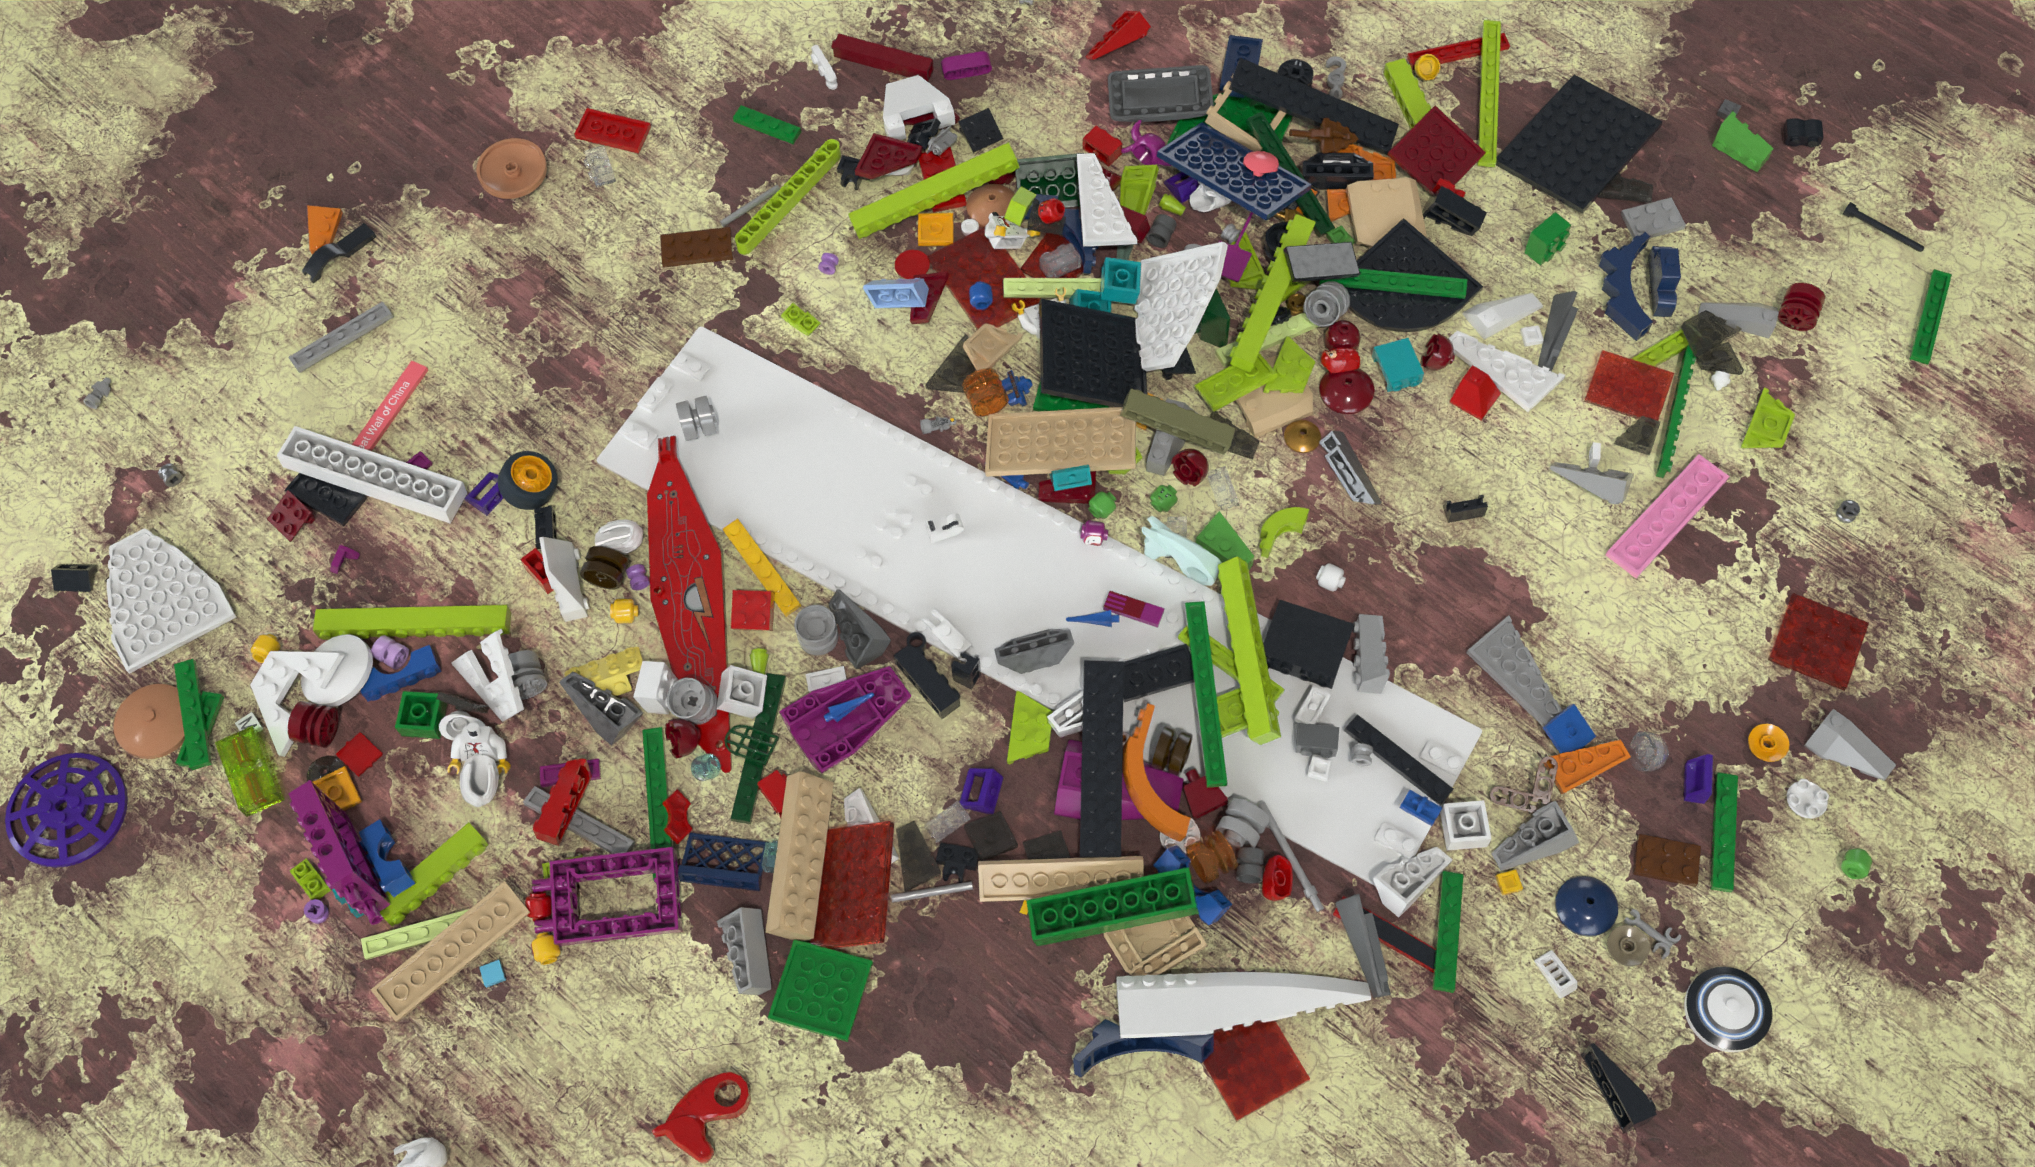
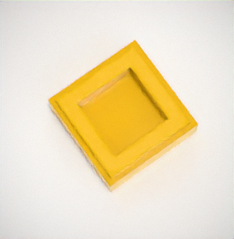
M1517 870L1500 873L1495 876L1502 896L1523 890Z

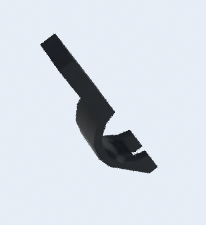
M363 223L336 244H326L317 249L302 269V273L304 275L309 274L311 276L310 281L314 284L321 278L322 270L328 262L339 256L349 258L375 239V233Z

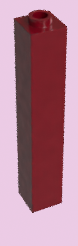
M840 33L832 41L831 49H833L834 57L905 77L919 75L927 82L934 71L933 59Z

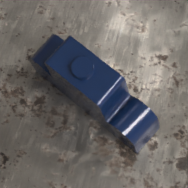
M1652 246L1648 255L1653 317H1672L1677 304L1675 290L1681 279L1679 250L1672 247Z

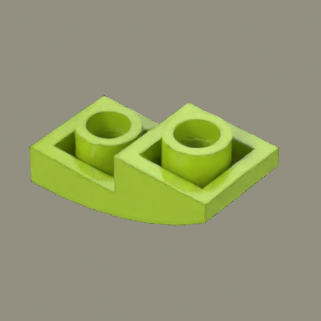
M792 303L781 314V318L807 336H810L821 324L808 311L805 313L795 303Z
M307 858L290 870L293 877L311 900H319L331 891Z

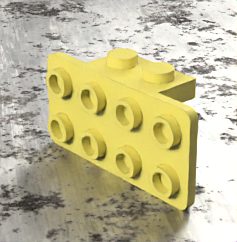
M629 647L622 652L609 654L605 658L590 661L579 667H572L564 674L566 677L571 672H575L593 681L596 687L604 691L608 689L612 691V695L618 696L632 691L627 675L639 671L643 660L639 647Z

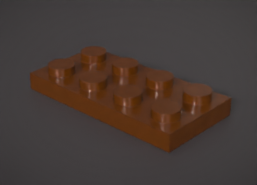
M730 227L660 235L663 268L733 260Z

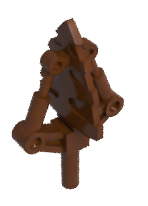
M1323 118L1321 129L1312 128L1308 131L1290 129L1289 136L1308 138L1310 143H1318L1320 141L1322 154H1328V152L1332 151L1338 152L1342 148L1346 149L1349 144L1352 145L1358 140V137L1353 132L1351 133L1348 127H1343L1340 122L1331 121L1329 118Z

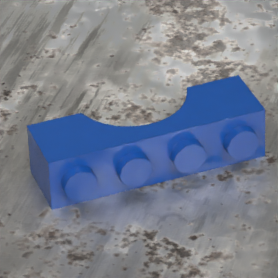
M430 645L411 652L407 666L394 674H383L373 667L368 680L361 689L362 695L367 702L375 701L383 695L395 693L405 686L415 685L420 680L436 676L437 673L442 671L434 650Z
M380 819L359 832L362 839L359 842L362 848L368 851L366 857L372 865L374 864L375 867L372 870L377 878L381 879L379 885L385 893L389 891L395 897L415 884L410 871L400 859L387 861L388 852L395 844V841L389 829Z
M1178 845L1166 849L1153 866L1158 870V873L1188 868L1191 859ZM1194 885L1200 919L1208 925L1219 921L1233 904L1220 890L1205 892Z

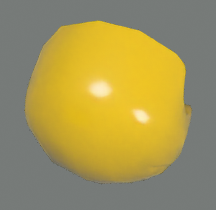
M1432 54L1420 56L1415 62V74L1418 78L1426 81L1436 78L1440 71L1439 60Z

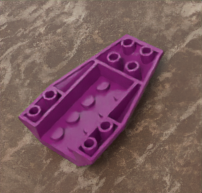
M888 666L814 690L780 710L779 713L792 738L810 764L822 774L855 754L911 698V694L893 669ZM872 692L874 693L872 698L856 707L839 722H836L834 719L826 722L824 715L830 712L828 707L854 700Z
M1069 740L1058 785L1054 815L1081 820L1082 742ZM1143 762L1147 779L1155 793L1166 805L1178 812L1184 779L1167 771L1154 769L1152 765ZM1122 769V820L1145 819L1130 798Z

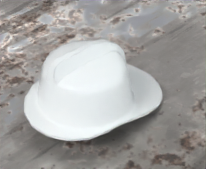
M454 711L441 720L439 731L445 738L454 740L458 734L462 733L463 727L468 726V724L473 722L479 726H485V724L481 720L471 717L465 711Z

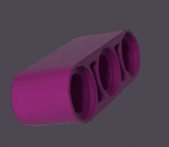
M985 51L946 57L941 61L943 75L946 80L983 75L992 70L989 54Z

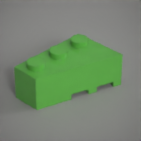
M1732 111L1721 124L1712 146L1758 172L1769 159L1773 148L1758 134L1754 135L1748 129L1749 125L1745 122L1742 124L1735 117L1737 114Z
M1219 511L1196 537V543L1216 556L1222 563L1238 556L1247 562L1248 569L1250 570L1253 566L1254 555Z

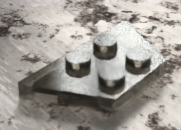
M1707 310L1685 321L1681 326L1696 358L1734 337L1742 329L1738 326L1734 329L1726 325L1727 320L1717 317Z
M966 334L925 384L926 389L966 393L978 378L979 374L963 348L964 342L969 338Z

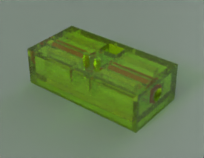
M253 726L215 742L238 809L246 817L285 800L261 734Z

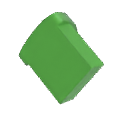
M1342 225L1326 234L1327 239L1331 243L1352 242V245L1355 243L1352 236L1347 233Z

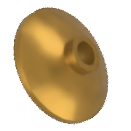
M1296 420L1286 427L1284 441L1291 450L1298 453H1308L1319 446L1321 432L1310 421Z

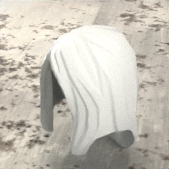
M1199 181L1200 185L1190 195L1189 201L1194 210L1209 212L1231 202L1227 197Z
M631 520L607 522L595 534V546L607 547L623 555L637 549L643 541L642 528Z
M475 755L465 761L460 773V789L462 797L467 803L475 807H481L489 803L495 796L499 773L494 759L486 755Z
M432 1137L420 1138L394 1149V1155L405 1150L407 1151L404 1159L396 1167H443L447 1162L445 1146Z

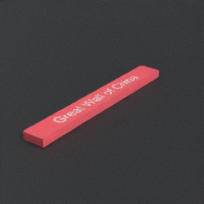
M414 361L409 363L352 445L369 451L374 449L428 372L427 367Z

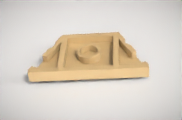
M985 323L964 342L963 348L978 374L982 377L1022 339L1023 334L1017 333V335L1007 333V329L997 328L994 325Z

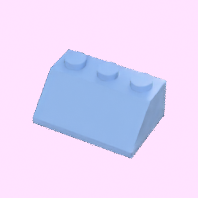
M920 278L873 280L863 286L865 293L875 308L925 307L929 290L924 279Z

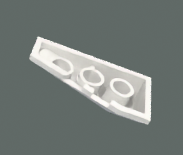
M858 788L844 798L845 821L848 824L846 840L849 841L847 858L853 873L862 874L883 870L899 859L892 841L863 790Z
M1434 847L1419 853L1413 858H1405L1400 863L1387 865L1373 879L1382 904L1399 918L1452 862V859L1438 847Z

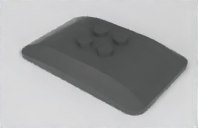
M1205 65L1114 71L1108 75L1110 117L1114 121L1137 122L1142 120V122L1187 119L1208 115L1206 112L1210 106L1214 107L1210 69Z

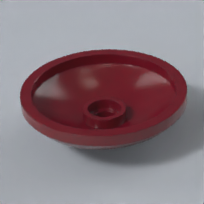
M1360 368L1341 373H1330L1328 370L1323 375L1319 385V394L1323 403L1329 409L1341 414H1355L1363 411L1371 404L1375 392L1372 379Z

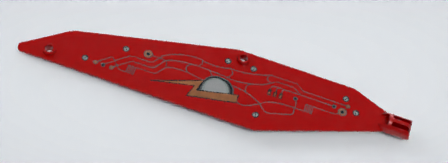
M673 435L670 438L663 437V439L658 438L659 460L647 492L650 600L673 674L678 680L693 678L711 687L718 698L721 675L727 669L721 550L677 458L676 436ZM717 709L714 717L708 722L701 725L694 724V726L699 728L701 738L698 739V745L724 773H729L732 769L731 753L725 746V736L730 730L729 712Z

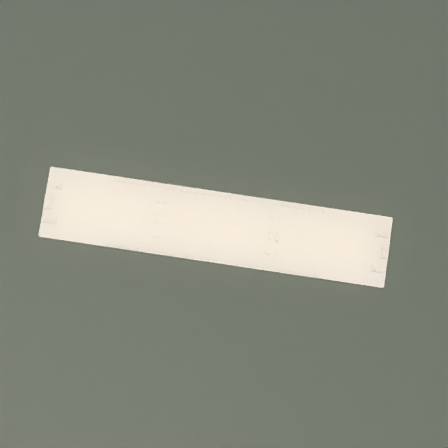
M699 327L664 373L654 381L637 403L636 409L597 458L599 465L648 491L659 460L658 438L663 439V437L670 438V436H676L677 458L708 524L724 532L722 529L738 518L763 554L833 592H836L837 589L841 590L855 604L910 634L914 632L922 633L927 643L956 658L923 621L926 617L931 620L935 627L938 626L941 622L931 612L934 609L937 610L944 619L946 618L972 644V647L966 654L974 658H980L982 673L1015 691L1022 692L1052 711H1056L1083 691L1084 660L1125 662L1184 645L1185 643L1178 639V635L1187 626L1185 603L1205 601L1209 635L1234 653L1231 647V633L1227 627L1228 617L1224 611L1225 601L1221 594L1109 536L1107 541L1103 540L1101 546L1085 544L1083 539H1080L1082 524L1084 523L993 476L986 477L985 472L704 327ZM707 395L709 405L713 406L717 423L714 424L717 433L705 436L701 427H698V438L686 441L676 403L688 400L693 410L695 409V398ZM951 514H959L964 530L958 535L931 543L926 529V520L930 518L936 520ZM1109 591L1165 608L1158 628L1119 615L1120 622L1112 623V627L1067 622L1066 618L1106 611L1103 610V606ZM1257 613L1264 642L1272 620ZM1048 629L1071 630L1074 645L1057 665L1020 674L997 662L994 649L1001 647L1011 639ZM961 657V658L959 659L960 661H962V662H964V663L967 662V660H966L965 658H962V657ZM1342 658L1332 689L1321 687L1318 684L1303 681L1300 678L1285 675L1269 668L1270 679L1285 689L1284 693L1275 703V707L1279 711V716L1277 717L1281 737L1259 745L1250 740L1247 734L1248 728L1222 738L1228 784L1219 788L1228 799L1227 806H1229L1234 798L1249 801L1256 806L1261 802H1265L1284 837L1376 886L1373 880L1374 877L1387 865H1394L1400 863L1405 858L1415 857L1431 828V825L1399 808L1409 790L1422 797L1428 796L1373 753L1370 755L1372 758L1371 765L1358 766L1353 764V745L1360 743L1344 731L1347 725L1358 714L1451 787L1456 782L1482 730L1388 680L1381 694L1358 692V684H1355L1354 681L1357 667H1354V663L1345 658ZM1213 664L1217 696L1240 688L1238 681ZM1194 682L1128 702L1123 701V732H1126L1131 737L1135 726L1138 727L1139 720H1137L1139 710L1144 709L1147 703L1155 706L1144 744V761L1152 765L1161 732L1165 726L1176 730V739L1182 731L1193 735L1190 753L1179 777L1184 779L1183 782L1189 784L1186 773L1195 768L1200 777L1205 776ZM1313 686L1331 695L1315 725L1339 727L1336 757L1323 758L1320 755L1304 756L1296 753L1299 723L1294 720ZM1313 756L1332 761L1327 782L1307 776ZM1168 765L1166 766L1164 771L1169 772ZM1428 797V800H1430L1431 802L1437 804V803H1436L1435 801H1433L1430 797Z

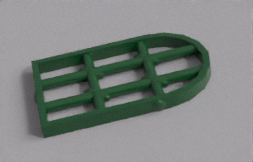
M738 725L727 732L725 746L735 756L766 766L779 737L751 726ZM740 728L746 729L744 734L736 732L735 730ZM749 730L760 733V738L756 739L748 736ZM733 733L741 736L740 738L742 739L740 743L728 740L729 735ZM764 735L774 738V743L765 742L763 740ZM745 738L757 743L754 749L743 744ZM728 743L737 747L735 752L728 747ZM760 743L771 747L768 754L759 751ZM740 748L751 751L752 754L748 757L738 752ZM755 753L766 756L765 761L762 762L754 759Z

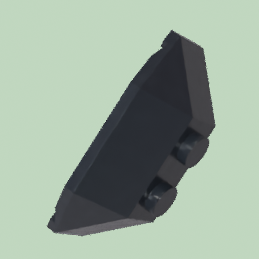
M1319 152L1302 162V175L1306 181L1318 189H1346L1347 185L1357 181L1373 180V162L1367 161L1355 153L1322 154V152Z

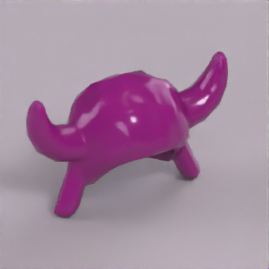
M1138 120L1131 130L1134 143L1122 148L1121 152L1125 154L1132 151L1134 156L1144 165L1159 166L1160 164L1172 166L1157 157V151L1166 146L1165 142L1159 136L1152 133L1141 135L1139 128L1142 120Z

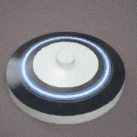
M1732 967L1711 968L1697 976L1686 992L1684 1010L1688 1024L1698 1038L1717 1050L1725 1052L1748 1050L1758 1044L1770 1029L1772 1005L1769 996L1754 977L1742 970Z

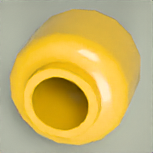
M631 598L616 599L610 605V617L618 624L633 623L635 617L639 616V606L635 605L634 600Z
M263 634L257 637L250 650L253 659L263 663L270 651H279L281 647L274 635Z
M548 932L540 933L531 943L533 957L536 962H540L541 965H548L557 961L561 951L559 945L554 944V935H549Z

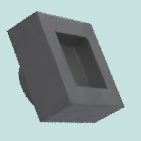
M1725 99L1717 116L1726 119L1732 111L1737 114L1741 105Z

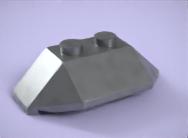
M1048 629L1011 639L1001 647L994 649L998 664L1023 674L1059 664L1074 645V640L1070 629Z

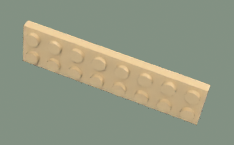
M1143 856L978 861L980 902L1031 900L1144 877Z
M504 881L379 982L371 991L395 1022H399L524 920L530 911L508 883Z

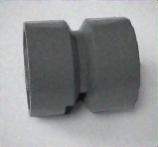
M1165 214L1157 215L1147 234V241L1158 248L1167 247L1171 235L1176 229V221Z
M1251 847L1239 849L1237 863L1240 865L1237 866L1236 879L1243 883L1262 882L1263 868L1260 865L1264 864V851Z

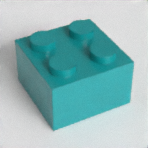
M1106 257L1101 271L1100 299L1136 304L1140 294L1141 262Z

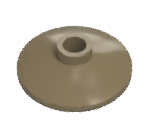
M1619 926L1609 934L1607 939L1609 954L1621 965L1637 966L1643 963L1649 955L1650 944L1648 938L1640 929L1634 926ZM1623 945H1628L1630 947V951H1626L1623 948Z

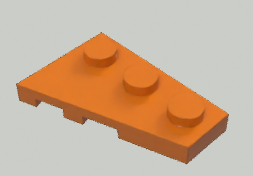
M307 205L309 249L312 254L320 247L333 243L343 214L341 209Z

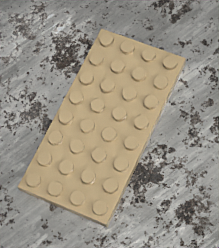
M1123 407L989 414L985 463L986 477L1047 474L1055 470L1088 464L1090 471L1136 469V421L1120 416Z

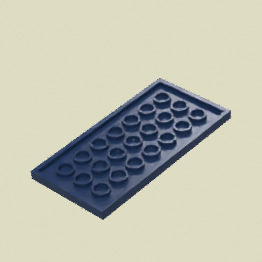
M1203 122L1157 151V157L1266 221L1310 191L1312 185L1278 166L1276 172L1264 173L1260 177L1255 176L1253 171L1243 164L1244 157L1254 151Z

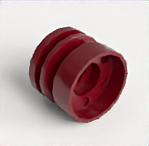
M1803 282L1790 285L1779 309L1778 318L1780 322L1792 330L1808 331L1813 329L1817 325L1820 312L1825 303L1826 296L1819 287Z
M299 701L292 709L289 717L287 731L289 739L294 742L303 744L309 742L310 745L327 748L332 743L337 732L339 722L338 711L334 707L317 706L315 703Z

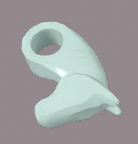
M1154 516L1148 517L1147 519L1152 527L1150 529L1142 527V533L1146 536L1144 540L1145 555L1153 560L1158 559L1160 556H1172L1181 571L1188 578L1204 586L1214 584L1219 573L1218 565L1222 562L1197 543L1171 531Z

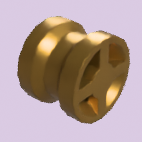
M1292 294L1288 299L1287 308L1291 310L1292 316L1304 312L1306 298L1302 294Z

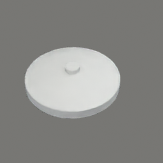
M340 635L327 640L314 652H335L345 656L325 689L318 687L303 675L301 676V687L305 697L317 706L336 707L349 701L362 689L371 673L373 656L369 646L353 635Z

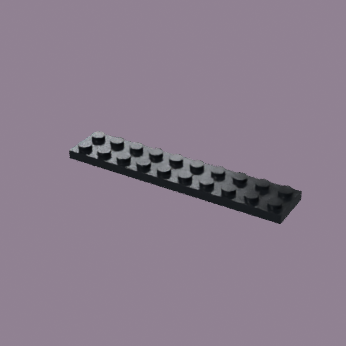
M1243 58L1239 59L1229 86V90L1320 128L1323 118H1329L1334 122L1338 121L1343 127H1348L1349 131L1358 137L1356 143L1385 155L1392 148L1399 126L1396 122Z
M1084 660L1080 858L1121 857L1124 661Z

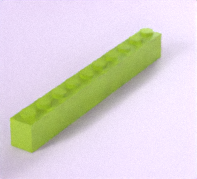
M1008 142L848 213V216L858 238L861 239L894 223H899L903 219L917 215L919 212L930 209L939 203L948 201L957 195L964 194L975 187H980L984 183L995 180L1004 174L1011 173L1019 168L1018 161Z
M1298 214L1295 215L1293 220H1289L1286 227L1288 233H1283L1280 240L1282 246L1281 248L1277 247L1273 256L1276 260L1275 262L1271 260L1267 269L1270 272L1269 276H1264L1261 283L1264 287L1262 290L1258 289L1255 296L1257 303H1252L1248 312L1251 316L1250 318L1246 317L1242 328H1245V330L1238 334L1236 339L1238 346H1233L1229 355L1232 357L1230 365L1249 373L1251 372L1291 281L1284 248L1287 246L1306 245L1316 223L1315 221Z
M1237 556L1218 565V578L1222 585L1221 594L1225 601L1224 611L1228 617L1227 627L1231 633V647L1234 650V663L1238 671L1237 680L1241 687L1242 693L1240 696L1244 703V717L1248 724L1247 734L1250 740L1262 745L1280 738L1281 733L1248 564Z
M507 605L316 609L313 631L318 638L323 640H329L340 635H353L361 639H368L369 637L379 638L383 635L388 637L396 636L398 638H406L407 636L419 638L426 636L445 637L446 635L457 637L465 635L483 636L484 634H493L500 629L503 630V633L500 634L502 636L503 634H510L512 613Z

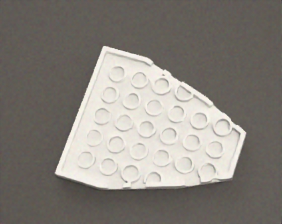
M1225 242L1141 260L1140 294L1137 299L1138 304L1135 305L1138 318L1135 319L1136 340L1141 347L1139 351L1141 366L1145 371L1170 368L1176 365L1195 333L1221 278L1228 247Z
M144 528L109 546L110 560L108 561V569L110 573L109 579H107L108 607L111 611V618H109L112 625L111 641L129 674L236 618L221 586L179 549L166 543L149 530Z

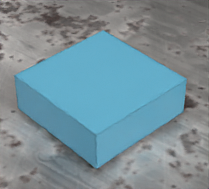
M500 960L479 967L486 988L506 981Z

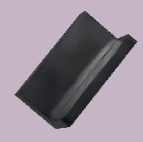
M58 564L51 569L54 591H92L91 576L98 572L97 564Z

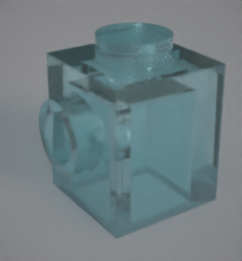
M778 841L766 842L761 865L764 872L774 873Z

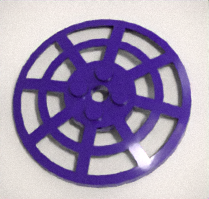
M70 753L42 762L23 777L9 799L5 816L6 832L9 841L21 856L32 863L44 867H67L90 859L112 841L124 821L128 803L124 780L111 764L91 754ZM71 758H85L100 764L90 772L81 768L68 767ZM61 761L59 769L47 773L37 781L32 778L45 767ZM106 769L115 780L118 795H105L103 785L97 778ZM67 773H76L84 776L76 785L66 783ZM58 775V784L50 787L48 790L41 785L49 778ZM92 781L98 796L87 797L82 789ZM25 784H27L31 788L24 797L21 810L12 813L17 796ZM36 791L41 795L38 805L27 808L32 794ZM67 802V807L59 811V806ZM105 803H118L114 820L109 829L104 833L96 825L103 815ZM98 804L92 820L88 821L84 818L88 805ZM37 814L41 822L32 831L28 824L27 816ZM20 818L23 829L29 836L23 848L16 841L11 829V821ZM77 824L84 828L77 834L66 838L67 829ZM47 827L57 830V840H49L40 836ZM89 833L99 839L85 851L68 857L67 845L79 841ZM37 842L45 846L58 847L59 859L41 858L29 852Z

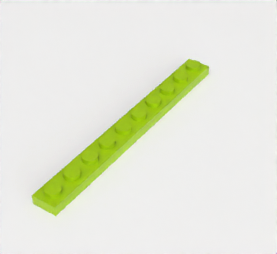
M1484 20L1482 27L1478 145L1486 154L1477 162V166L1495 167L1501 21Z

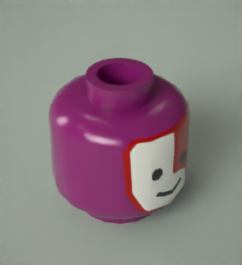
M1088 520L1086 524H1082L1080 539H1083L1085 544L1101 546L1103 540L1107 541L1109 530L1105 529L1104 522Z

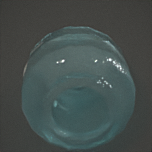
M709 753L698 756L691 763V772L699 781L714 779L720 773V761L713 754Z

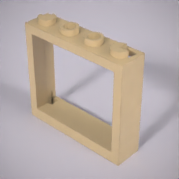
M1228 81L1223 88L1225 91L1223 95L1219 93L1215 99L1216 105L1214 107L1211 105L1206 112L1208 117L1205 122L1248 149L1261 151L1262 147L1258 140L1217 113L1232 92V90H1229L1231 82ZM1280 110L1270 124L1274 131L1286 115V113Z

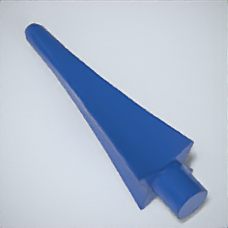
M1024 475L1001 476L1016 489H1019V487L1027 489L1029 485L1023 479Z
M1111 610L1095 614L1067 617L1066 621L1112 627V623L1120 622V616L1112 615Z
M872 692L854 700L828 707L830 712L824 715L826 722L832 719L839 722L856 707L872 698L874 693Z

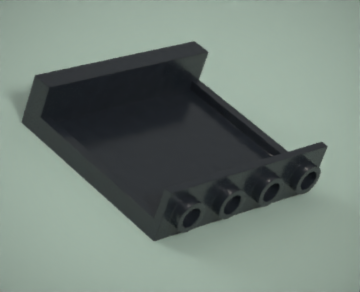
M1279 600L1263 642L1268 669L1270 668L1282 674L1291 675L1303 681H1309L1321 687L1332 689L1348 641L1350 640L1354 623Z

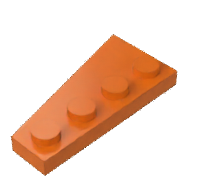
M1616 740L1549 757H1553L1558 763L1554 783L1560 793L1564 794L1629 759L1631 756L1623 742ZM1551 760L1543 762L1547 771L1549 768H1553V765L1550 764Z

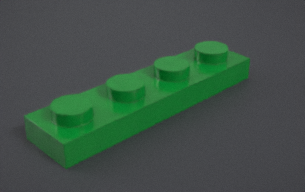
M740 105L733 116V122L794 144L801 134L800 127Z
M203 691L201 697L209 739L224 696ZM184 739L175 763L178 766L189 767Z

